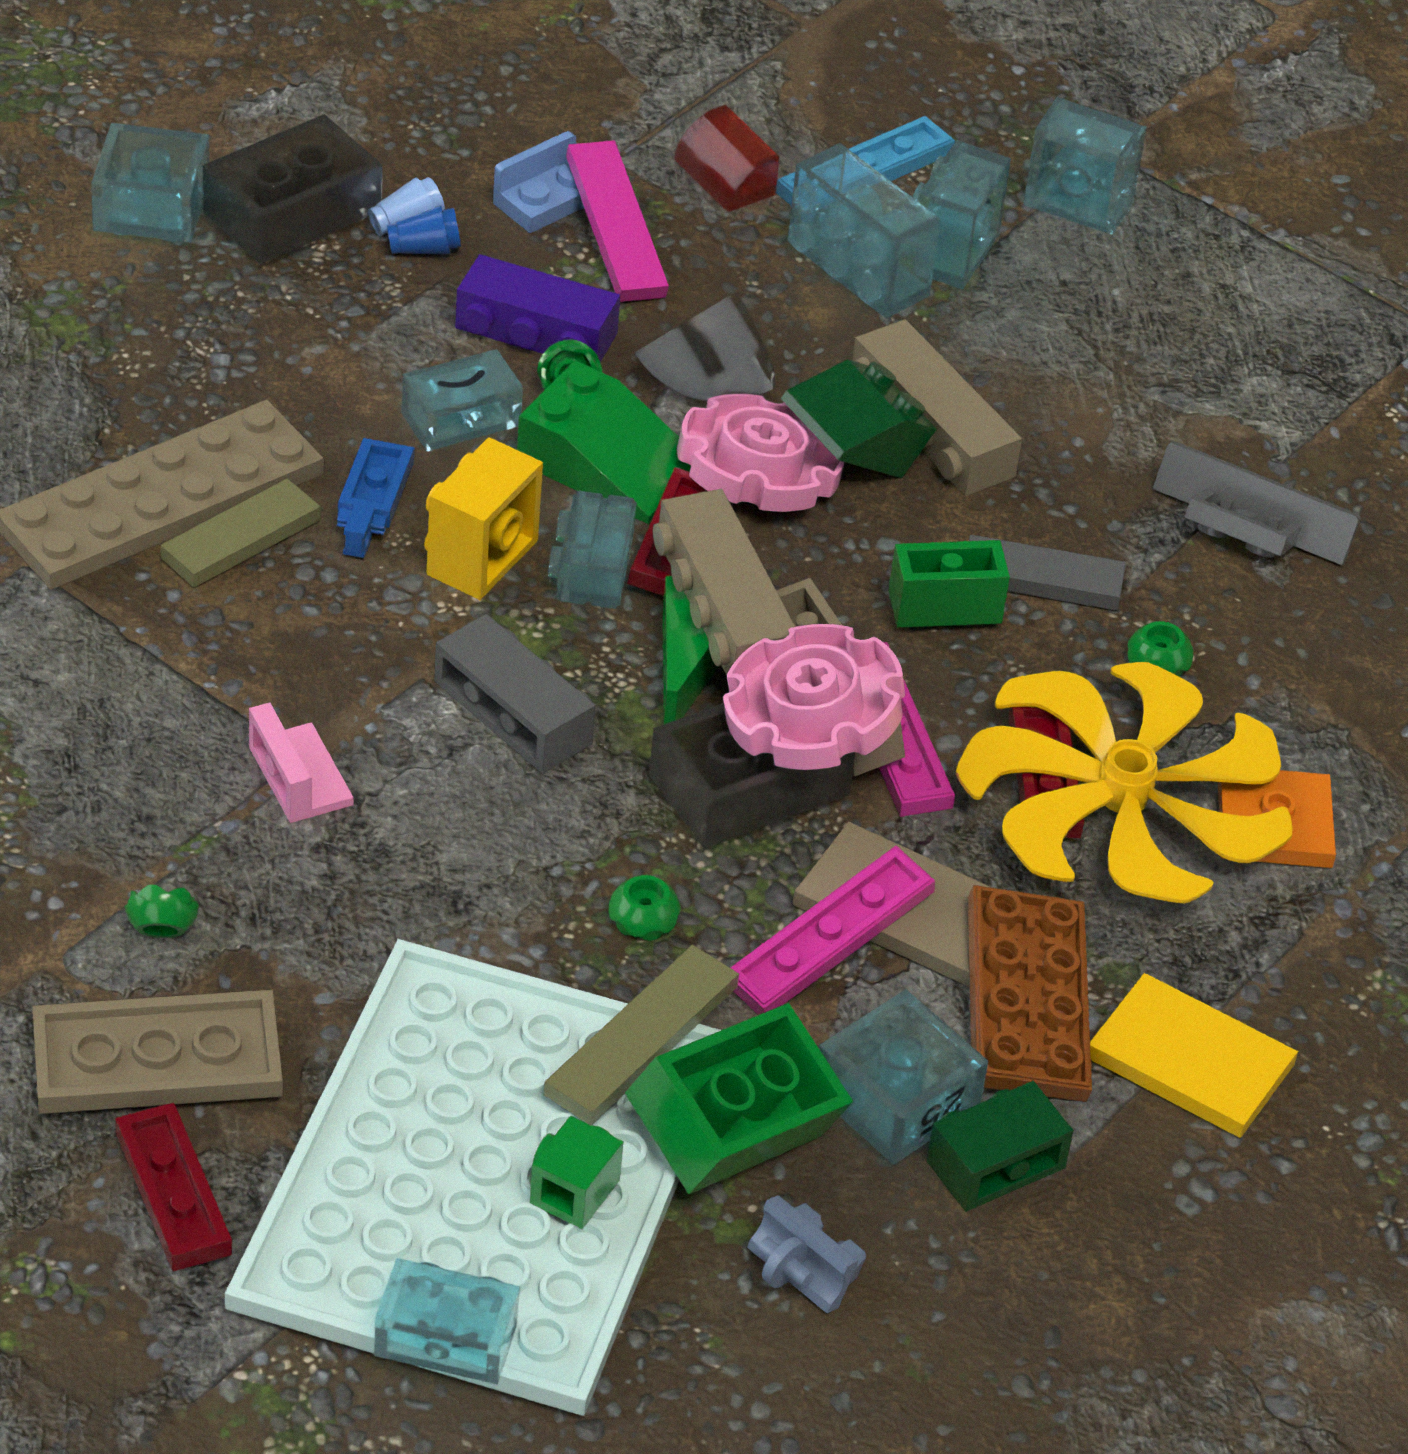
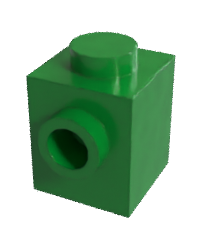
M570 1115L555 1135L548 1133L542 1139L535 1152L531 1174L530 1204L584 1229L620 1181L624 1141L612 1136L607 1130L599 1126H591Z

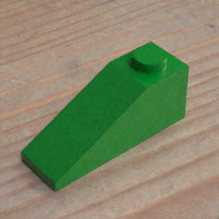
M666 576L662 611L663 729L675 730L719 666H716L711 658L709 640L703 628L698 629L693 623L690 602L685 592H678L672 576Z

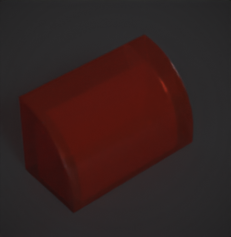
M726 104L700 116L682 136L677 146L674 160L727 212L776 195L780 156Z

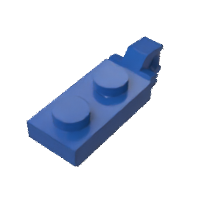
M363 438L338 501L337 526L344 528V555L364 558L370 546L372 533L384 535L387 527H390L414 464V447Z

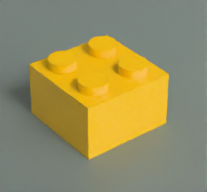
M488 437L473 453L469 452L461 459L457 469L444 482L436 483L426 500V510L429 512L428 533L424 543V548L427 551V575L481 600L538 541L543 462Z

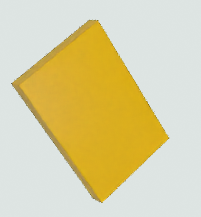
M1146 973L1140 977L1090 1041L1091 1061L1239 1138L1243 1136L1293 1068L1298 1054L1297 1050Z

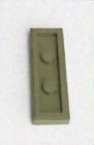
M287 478L161 544V559L195 588L320 521L321 506Z

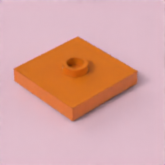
M1280 770L1274 780L1265 784L1218 782L1219 812L1254 816L1282 806L1286 807L1290 813L1293 827L1291 840L1255 862L1333 868L1336 847L1330 774Z

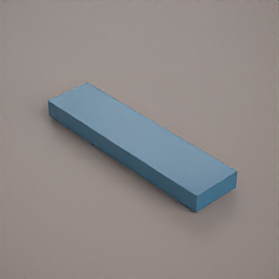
M923 116L777 179L776 193L803 217L808 218L954 154L955 140L929 118Z

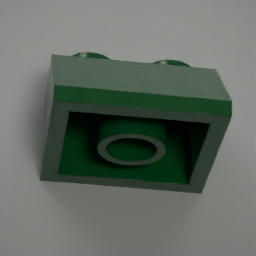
M847 359L786 390L781 397L783 402L837 460L903 478L937 430L923 415L926 410L923 404L910 394L900 391L894 385L896 381L895 375L886 367L874 361H871L869 365Z

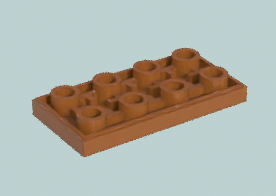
M973 885L968 896L972 1086L1012 1090L1034 1080L1047 1097L1087 1102L1092 1092L1085 903L1077 900Z

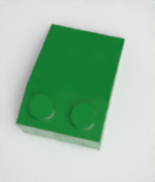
M576 360L519 415L517 450L542 461V475L648 525L652 521L674 468L689 472L691 469L690 464L682 462L678 458L677 444L679 436L618 379Z

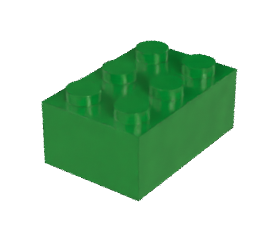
M790 1003L655 1057L625 1092V1095L688 1194L821 1137L854 1102Z

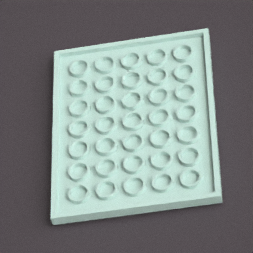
M398 939L225 1292V1309L584 1416L678 1185L679 1178L625 1094L591 1125L607 1130L612 1136L624 1141L620 1181L584 1229L530 1204L532 1164L540 1142L548 1133L555 1135L570 1115L581 1120L544 1096L545 1081L628 1004ZM698 1024L672 1050L721 1030ZM424 1327L434 1337L446 1342H462L476 1339L478 1345L457 1351L440 1349L426 1342L417 1333V1328Z

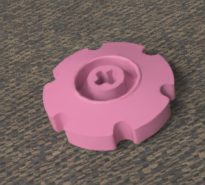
M753 394L715 396L708 399L706 408L692 407L684 417L677 444L679 460L691 465L689 476L707 491L723 489L729 502L735 504L739 502L753 503L760 510L791 512L809 509L815 506L817 496L831 497L838 488L845 463L837 460L784 402L781 404L772 403L765 400L763 396Z
M811 624L790 628L788 630L789 635L784 639L773 641L764 638L753 644L738 657L728 671L729 693L723 696L727 724L733 738L750 755L755 756L760 753L773 754L774 764L779 767L799 770L824 769L839 766L841 764L840 758L848 753L857 752L867 755L881 746L894 733L903 717L901 698L905 696V689L899 660L893 651L876 637L866 640L855 639L852 627L835 624Z

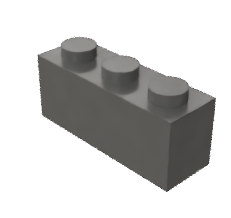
M487 614L436 642L434 682L542 774L593 744L596 705L592 703L589 696L582 690L573 687L554 670L548 661L537 657L518 640L512 631L504 629Z

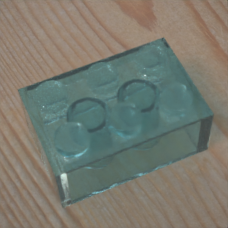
M841 143L796 164L788 242L796 250L807 256L831 277L839 281L885 318L930 296L940 227L939 217Z

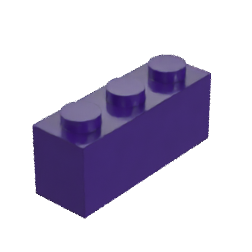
M479 254L457 288L455 328L542 354L558 341L567 339L578 340L590 346L596 352L601 362L618 334L621 295Z

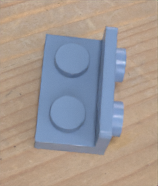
M570 131L544 141L495 166L493 204L529 233L584 208L566 158L568 144H576V136Z

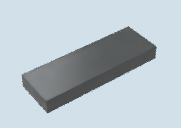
M971 534L969 536V541L999 540ZM1001 540L1010 575L1009 592L1118 611L1126 562Z

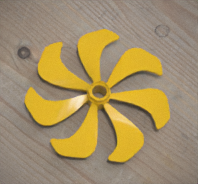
M1149 662L1116 665L1111 668L1110 672L1113 676L1122 679L1135 688L1142 698L1143 721L1137 740L1124 739L1116 742L1113 726L1103 699L1096 688L1084 677L1065 671L1019 676L1009 679L1002 686L997 695L995 707L997 709L1025 706L1038 707L1051 713L1075 732L1095 758L1031 730L995 726L981 730L972 737L958 762L955 773L960 784L975 800H980L996 779L1010 773H1044L1086 782L1085 784L1069 786L1032 796L1011 808L1003 819V837L1023 865L1032 874L1057 881L1073 882L1075 880V873L1068 864L1062 849V842L1065 836L1076 823L1103 806L1118 813L1108 850V871L1114 882L1129 893L1168 902L1185 904L1196 900L1212 889L1213 881L1173 865L1160 852L1148 832L1142 815V810L1147 806L1149 799L1153 800L1181 822L1212 851L1222 858L1233 862L1252 863L1284 846L1292 838V821L1286 807H1278L1272 811L1254 816H1239L1205 809L1154 789L1156 781H1214L1254 785L1265 784L1278 776L1281 769V760L1273 730L1251 716L1236 713L1234 718L1236 726L1235 736L1228 744L1201 758L1158 770L1156 752L1198 715L1203 706V698L1200 691L1193 684Z

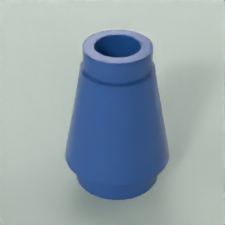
M440 205L398 221L395 224L387 225L392 254H450L449 249L461 247L454 208L442 210Z

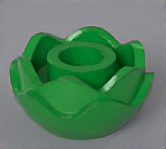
M567 339L552 344L541 356L537 367V373L543 389L545 390L575 360L602 372L601 363L596 352L590 346L578 340Z
M1164 621L1148 623L1141 626L1128 640L1129 663L1149 662L1179 677L1192 666L1193 646L1186 633L1172 623Z
M639 875L625 880L615 889L609 902L608 913L610 919L615 921L618 930L622 934L653 941L664 933L673 930L681 911V904L674 889L667 882L655 876Z
M148 885L139 893L131 890L130 898L127 905H125V912L129 922L137 932L157 938H172L183 935L193 925L199 911L198 902L195 901V897H191L187 889L176 888L167 892L157 885Z

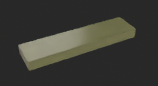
M692 944L545 1081L544 1096L587 1124L592 1125L625 1094L655 1057L671 1051L738 987L739 973Z

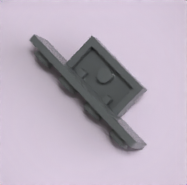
M1176 441L1167 445L1153 486L1154 490L1189 503L1185 518L1199 523L1198 529L1218 538H1226L1229 535L1246 542V549L1264 557H1275V554L1281 556L1295 546L1337 564L1344 565L1361 517L1354 512Z

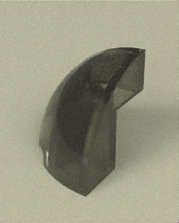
M737 292L635 352L641 363L660 382L685 396L697 400L708 401L709 398L728 394L762 395L774 389L776 384L774 369L767 349Z

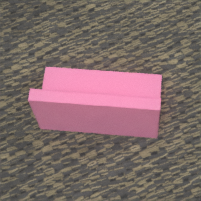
M271 703L249 708V748L290 823L353 806L354 797L312 722L285 730Z

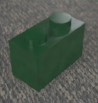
M1033 1080L1012 1090H1000L988 1100L963 1111H951L933 1123L926 1162L964 1211L967 1212L1065 1169L1074 1130Z

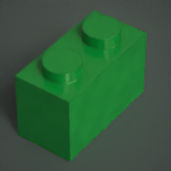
M1001 540L895 544L888 591L897 628L1002 624L1010 575Z

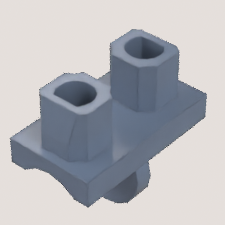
M779 1195L766 1200L763 1208L764 1216L762 1223L747 1246L766 1263L762 1271L763 1280L774 1288L781 1287L790 1282L827 1314L838 1309L848 1285L856 1280L866 1259L865 1251L850 1239L836 1243L822 1231L821 1215L806 1203L792 1207Z

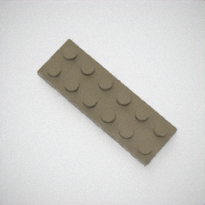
M266 399L0 509V533L46 586L52 590L179 536L287 478L295 485H299L324 474V458Z

